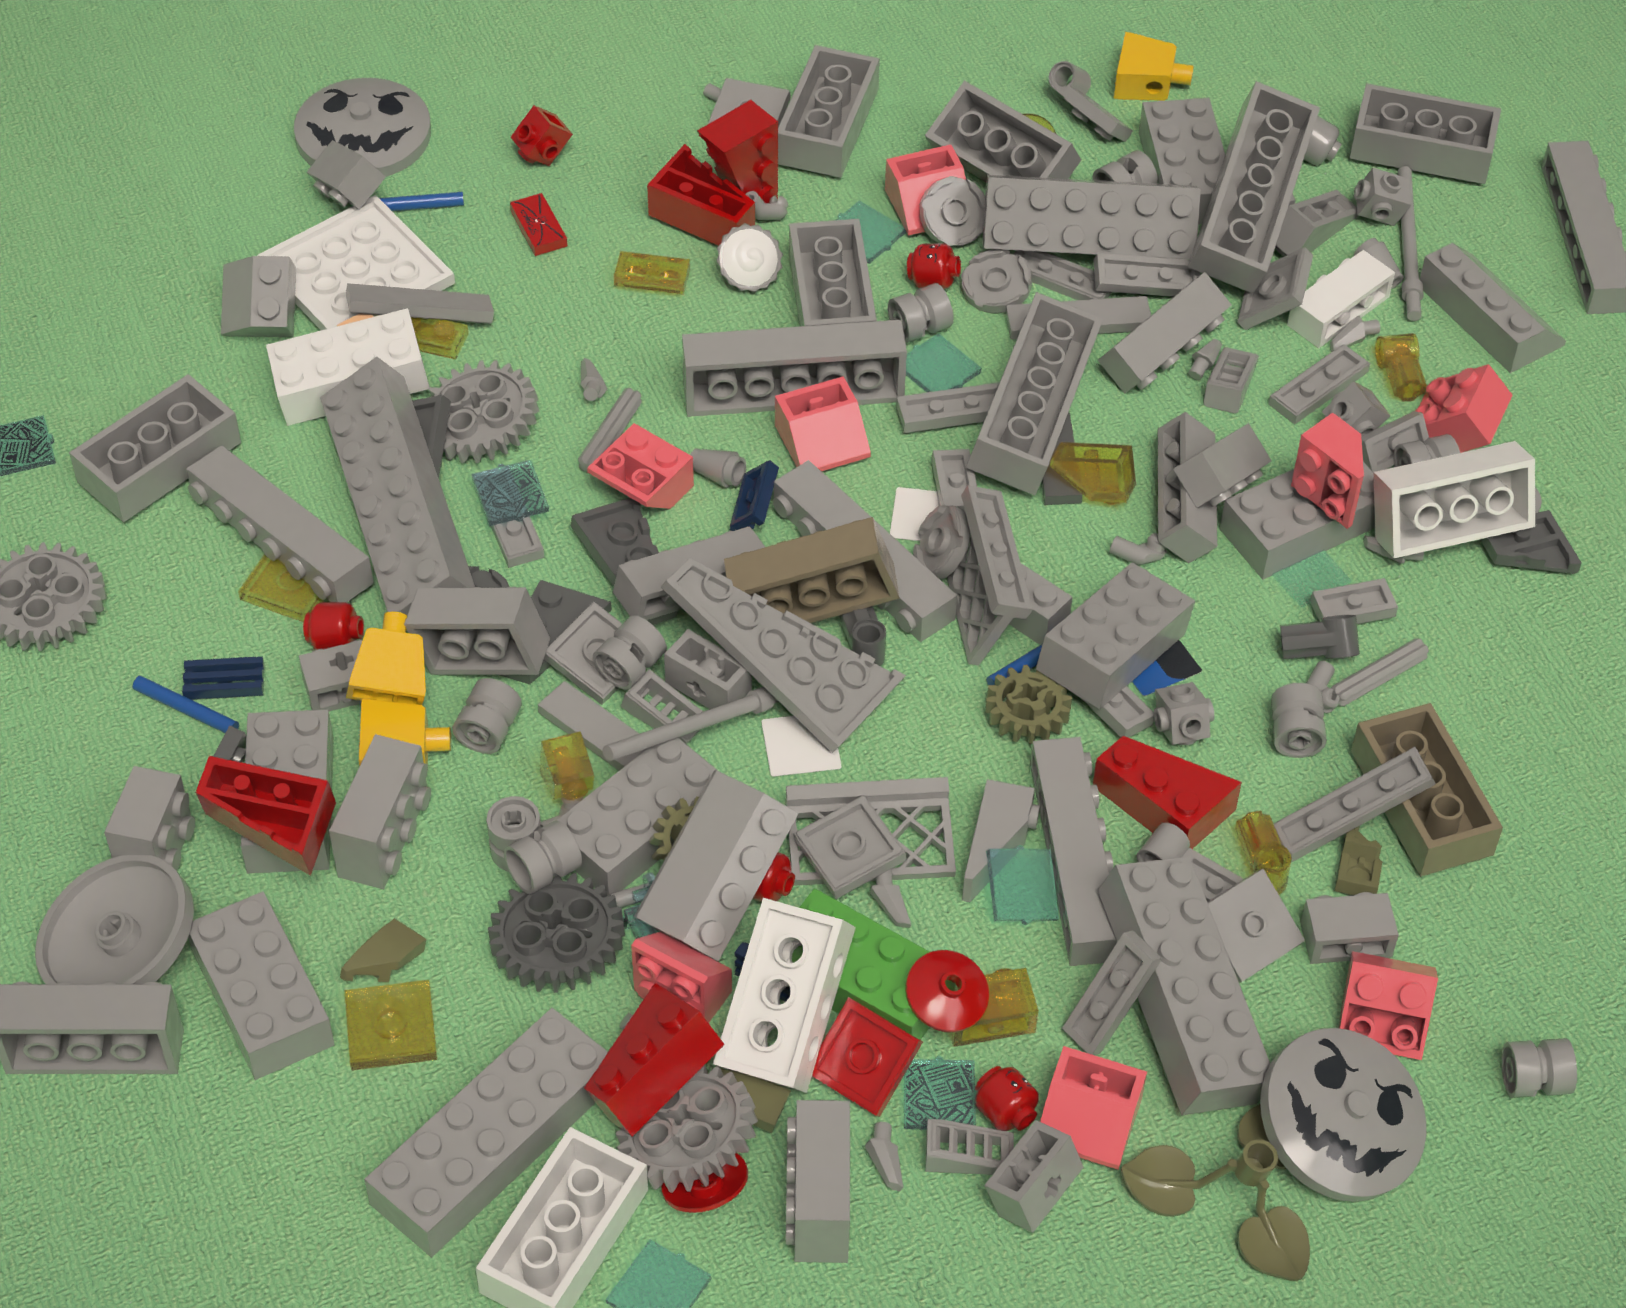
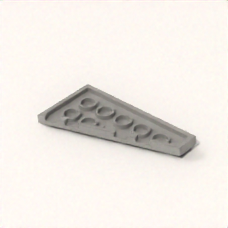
M689 558L661 586L678 605L832 753L906 676L895 669L890 672L875 664V658L864 652L859 655L842 646L840 639L787 610L782 613L766 604L768 600L756 593L751 596L733 586L732 580L692 558Z

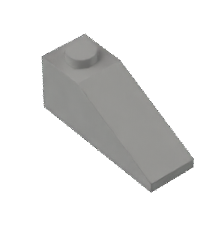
M1338 190L1289 205L1275 246L1276 250L1283 256H1287L1305 247L1310 252L1314 251L1359 216L1357 214V207Z
M987 779L964 876L962 901L971 902L1024 846L1028 828L1036 829L1040 805L1033 804L1035 788Z

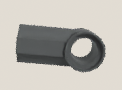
M873 606L839 615L851 651L859 655L864 652L875 658L874 663L881 666L885 660L886 628L883 623L878 621Z
M1335 615L1321 618V621L1280 625L1283 659L1324 655L1325 658H1345L1360 654L1356 615Z

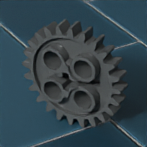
M572 873L567 881H562L561 876L556 875L553 877L551 884L530 895L524 891L520 893L510 889L508 891L510 902L499 900V913H491L492 926L488 927L489 943L492 956L496 958L497 967L499 969L505 968L509 980L519 976L521 987H525L532 980L535 981L537 992H540L546 983L552 984L554 993H558L560 984L565 982L571 990H575V980L579 978L590 984L592 983L590 973L594 971L604 975L606 973L604 962L615 963V951L623 949L622 937L625 936L622 909L617 907L615 895L607 896L605 885L594 889L591 877H588L580 884L577 881L576 873Z

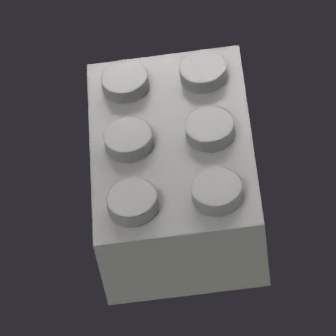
M526 587L417 588L404 623L408 633L418 634L423 637L424 663L431 675H538L550 641V636Z
M377 734L374 735L329 829L338 878L384 889L390 875L395 876L402 860L401 851L405 842L410 843L416 831V818L420 810L425 811L431 797V788L427 787L426 783L428 766L423 762L420 745Z
M797 1100L796 1117L787 1118L786 1245H795L794 1262L848 1263L850 1230V1101Z

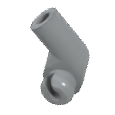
M755 191L746 193L755 202V219L779 221L786 216L788 202L784 197L779 196L777 199L776 196L770 198L769 203H765Z

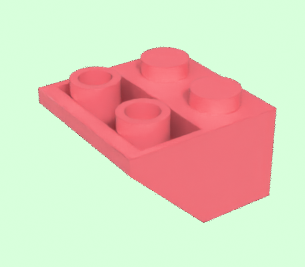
M951 144L886 159L885 191L908 236L925 232L920 220V202L924 192L934 182L949 176L966 179L963 165Z
M1487 364L1474 369L1467 368L1459 374L1446 378L1439 377L1434 379L1426 387V393L1415 411L1423 413L1429 438L1449 434L1455 439L1460 453L1491 444L1513 395L1492 367Z
M844 376L775 396V427L796 467L809 460L820 471H825L871 457L858 401Z
M1332 412L1301 435L1291 486L1301 496L1308 498L1321 508L1328 517L1336 520L1348 529L1353 524L1364 477L1361 433Z
M635 423L587 467V473L645 507L671 509L694 486L693 456Z
M661 931L637 938L631 945L634 991L642 999L645 998L654 983H657L699 1010L709 1023L732 992L731 968Z
M1352 951L1343 994L1339 1029H1347L1366 1035L1383 1045L1394 1055L1422 1060L1438 982L1436 967Z
M1063 1046L1040 1122L1070 1135L1080 1158L1119 1170L1143 1097L1147 1071Z

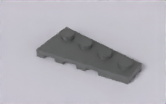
M632 498L572 515L571 528L613 586L619 565L630 560H638L659 553L657 546L653 545L650 538V527L647 519L642 516L641 504ZM678 611L647 621L655 625L676 618Z

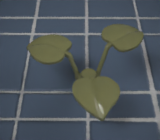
M1260 1104L1250 1109L1239 1122L1237 1138L1243 1150L1238 1158L1230 1159L1226 1165L1199 1180H1193L1195 1166L1190 1157L1181 1149L1168 1145H1159L1146 1149L1132 1161L1123 1165L1121 1174L1131 1195L1151 1212L1170 1217L1180 1216L1193 1208L1195 1203L1193 1189H1201L1227 1173L1235 1172L1236 1177L1241 1183L1258 1188L1256 1202L1258 1217H1251L1245 1220L1238 1232L1237 1242L1241 1255L1251 1267L1261 1273L1290 1281H1298L1304 1277L1310 1260V1244L1305 1225L1299 1216L1288 1207L1277 1206L1268 1213L1265 1211L1266 1191L1269 1188L1267 1178L1274 1168H1287L1280 1161L1276 1149L1268 1140L1263 1125Z

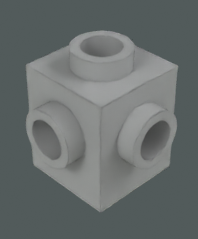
M1372 168L1366 177L1357 183L1354 190V198L1357 201V214L1394 226L1412 205L1410 179Z
M1354 381L1343 391L1336 394L1331 403L1322 411L1325 417L1333 412L1361 433V436L1376 430L1390 417V414L1374 393Z
M1193 682L1155 689V725L1159 732L1163 731L1172 745H1190L1199 739L1210 737V722L1214 721V708L1211 700L1205 698Z

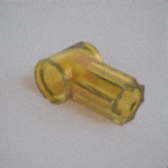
M1416 334L1378 336L1375 342L1376 361L1380 369H1386L1394 396L1401 398L1403 402L1413 401L1419 395L1424 394L1427 384L1419 364V343Z
M1261 810L1249 812L1242 819L1236 821V833L1252 874L1264 869L1278 895L1286 890L1292 862L1291 853L1286 847L1281 845L1270 815L1263 814Z

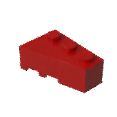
M749 100L697 130L699 136L708 147L706 151L716 165L714 169L719 178L722 180L728 179L745 194L755 191L765 203H769L770 198L776 196L778 199V121L754 101Z
M686 144L675 153L647 184L649 216L718 246L722 242L723 235L728 234L732 227H740L744 223L750 226L755 225V202L728 179L722 180L713 173V167L706 161L701 163L692 155L691 148Z
M1126 736L1118 739L1096 759L1093 785H1097L1098 791L1152 833L1161 823H1171L1179 827L1187 835L1190 841L1189 848L1191 849L1196 847L1236 811L1242 784L1238 780Z
M209 756L195 792L205 814L311 876L336 805V800L328 780Z
M654 983L584 1089L612 1123L633 1137L725 1044L699 1010L662 986Z

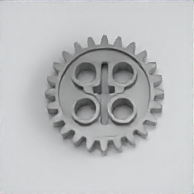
M483 360L479 361L476 369H472L466 363L464 372L459 373L452 369L451 375L453 378L448 380L440 377L441 387L429 388L431 396L442 394L451 401L443 452H445L448 460L458 455L460 462L464 463L469 456H473L475 463H479L481 456L487 454L490 460H494L495 451L500 450L505 455L508 454L506 445L509 443L516 446L521 445L518 436H529L530 431L527 425L537 423L534 415L539 412L536 391L532 386L530 378H525L521 369L513 371L510 363L506 364L502 369H500L497 360H494L489 368L485 367Z
M42 542L38 551L33 552L29 545H25V554L19 555L12 550L10 551L12 560L7 562L0 559V639L5 637L7 646L11 647L19 640L22 650H26L31 643H36L38 651H42L45 642L50 641L54 648H58L60 638L64 637L67 641L73 642L72 633L74 631L83 634L87 633L85 622L97 623L95 612H102L104 610L102 600L106 599L105 584L102 573L98 570L97 563L90 562L87 553L78 556L74 546L64 553L61 543H57L52 550H47L45 542Z
M703 1066L633 1137L622 1129L617 1131L616 1136L620 1142L617 1148L620 1152L647 1165V1178L654 1190H657L665 1183L668 1191L673 1193L678 1183L683 1182L686 1190L691 1191L693 1182L697 1179H700L701 1183L706 1187L709 1184L708 1175L713 1172L721 1178L725 1176L722 1166L726 1163L731 1166H738L739 1163L734 1155L736 1152H749L745 1139L755 1138L756 1136L752 1127L753 1124L758 1122L754 1113L756 1107L742 1081L737 1082L732 1072L723 1075L720 1066H716L708 1074L705 1066Z

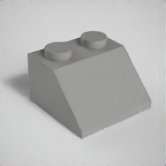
M251 256L223 265L221 336L294 337L296 266L289 256Z

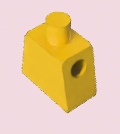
M1125 32L1116 74L1114 99L1165 101L1168 99L1171 83L1191 86L1194 66L1175 63L1177 47L1173 43Z
M394 611L386 612L382 629H366L346 692L347 699L361 701L362 699L417 705L423 704L426 693L423 637L418 634L406 633L404 625L407 618L406 614Z
M362 699L359 766L375 734L420 745L423 762L427 766L428 752L451 751V728H428L427 713L424 706Z

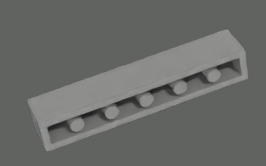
M1589 141L1548 142L1541 168L1587 314L1626 313V251H1624L1622 244V230L1616 226L1614 220L1613 203L1608 202L1606 196V181L1600 177L1598 171V157L1593 155Z
M222 445L186 468L190 483L188 491L198 504L204 503L213 510L221 522H228L235 527L244 540L248 542L253 541L262 548L264 554L270 560H277L284 565L293 578L296 580L302 579L311 586L319 598H326L330 602L347 603L374 583L370 560L366 554Z
M809 460L774 481L773 505L775 510L781 517L789 519L798 528L802 536L871 517ZM875 521L894 562L900 597L877 606L890 613L903 631L910 632L916 639L922 642L955 620L957 595Z
M1080 737L1033 741L1030 767L1037 802L1040 805L1041 823L1069 965L1104 963L1117 941L1098 889L1113 870V859L1111 852L1104 851L1103 842L1106 841L1104 818H1097L1096 809L1099 808V793L1096 784L1090 785L1089 776H1092L1090 752H1083Z

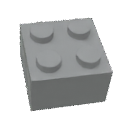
M138 766L133 767L104 831L112 858L122 855H152L166 861L176 871L178 870L182 846L185 840L189 841L195 828V818L191 816L189 809V794L185 793L181 775Z

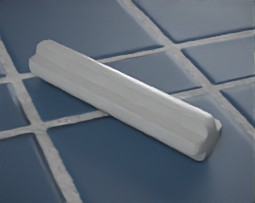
M626 388L578 458L579 468L582 471H587V467L619 438L642 403L639 391Z
M1419 638L1413 639L1336 683L1331 688L1334 689L1333 695L1338 693L1340 696L1338 706L1349 704L1425 660L1429 652L1428 646Z

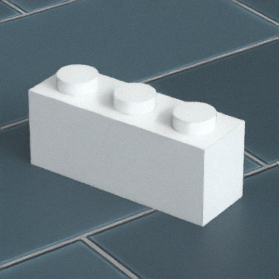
M1362 250L1351 259L1346 258L1330 274L1322 275L1313 286L1305 291L1302 305L1290 310L1287 326L1317 348H1320L1338 335L1357 316L1362 318L1390 297L1395 272Z

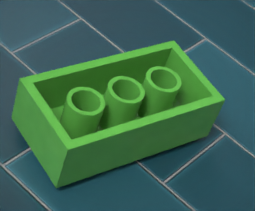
M814 888L799 908L842 919L856 927L831 1010L839 1014L849 997L921 1040L930 1027L919 1020L911 1010L906 997L905 983L914 963L930 951ZM802 945L793 951V963L801 958L803 953ZM946 980L947 988L955 991V983Z

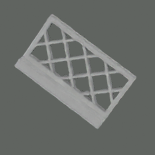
M967 485L961 497L971 533L970 545H968L958 567L947 576L950 589L957 595L956 615L968 664L979 665L1012 619H1026L1033 608L1002 492Z
M948 777L786 786L785 805L799 813L796 818H814L817 821L864 795L879 817L882 814L894 813L904 821L892 834L896 840L909 826L923 836L925 840L914 852L898 841L906 853L907 860L900 867L892 868V880L955 877L956 866L949 807ZM924 811H941L942 822L932 833L916 821ZM795 819L788 832L790 862L792 864V873L795 874L794 886L825 884L817 872L800 873L799 861L805 855L801 849L798 851V845L794 839L793 833L799 831L797 830ZM942 832H943V841L938 838V836H939ZM932 843L945 854L946 865L930 866L919 856Z

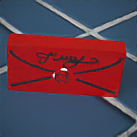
M542 193L510 202V211L535 256L568 246L567 237Z

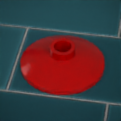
M950 950L929 952L914 963L906 978L905 991L911 1010L919 1020L935 1030L942 1032L964 1031L975 1025L987 1009L989 1002L987 980L978 965L961 953ZM949 980L955 983L958 990L952 991L948 989L945 981Z
M735 1153L734 1155L739 1163L737 1167L726 1163L722 1166L725 1174L723 1178L713 1172L708 1175V1186L705 1187L700 1179L694 1180L691 1191H687L683 1182H679L672 1193L668 1191L665 1183H663L661 1189L664 1199L672 1208L689 1213L705 1212L723 1206L734 1199L746 1185L748 1180L746 1162L738 1153Z

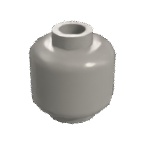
M1317 116L1303 160L1314 166L1322 164L1325 158L1332 161L1342 145L1336 141L1339 136V128Z

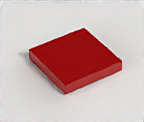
M848 997L821 1044L812 1076L872 1114L880 1117L923 1041Z

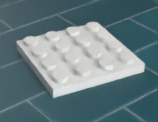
M376 195L370 197L361 209L352 206L257 255L289 256L296 266L295 304L320 330L337 327L339 323L359 314L349 312L346 298L347 283L442 291L455 284L454 273Z

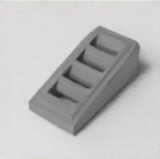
M1227 347L1223 348L1207 381L1204 405L1222 411L1238 413L1256 368L1259 355Z
M650 669L625 694L621 704L624 710L653 728L703 712ZM647 694L653 697L650 702L644 699ZM660 702L666 704L661 711L655 708ZM673 709L678 711L679 714L673 720L667 717ZM700 730L678 738L687 745Z
M927 1119L925 1172L993 1175L1013 1150L1014 1133L948 1120ZM940 1142L949 1143V1151L941 1150ZM958 1143L966 1144V1154L957 1152ZM975 1144H983V1157L975 1156ZM992 1145H1001V1160L992 1159Z

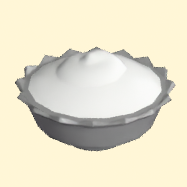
M744 223L740 227H732L728 234L723 235L722 242L717 247L718 258L716 262L720 266L721 275L727 279L729 285L736 286L741 291L750 290L756 292L760 288H768L770 282L777 280V273L783 268L780 261L783 253L779 250V241L772 238L769 230H763L758 224L750 226Z

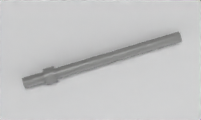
M1403 166L1398 169V175L1410 179L1412 205L1401 217L1405 278L1401 287L1402 298L1406 302L1407 318L1411 321H1417L1421 318L1420 301L1423 299L1424 293L1423 283L1419 280L1412 170L1407 166Z
M765 687L749 691L744 698L605 745L603 747V756L607 761H612L749 712L758 714L767 711L773 707V704L779 701Z

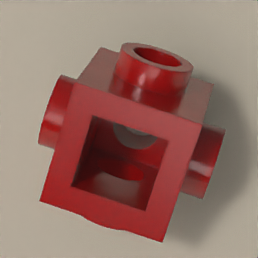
M533 105L510 138L519 147L517 152L523 159L532 164L538 161L550 166L573 133L556 114Z

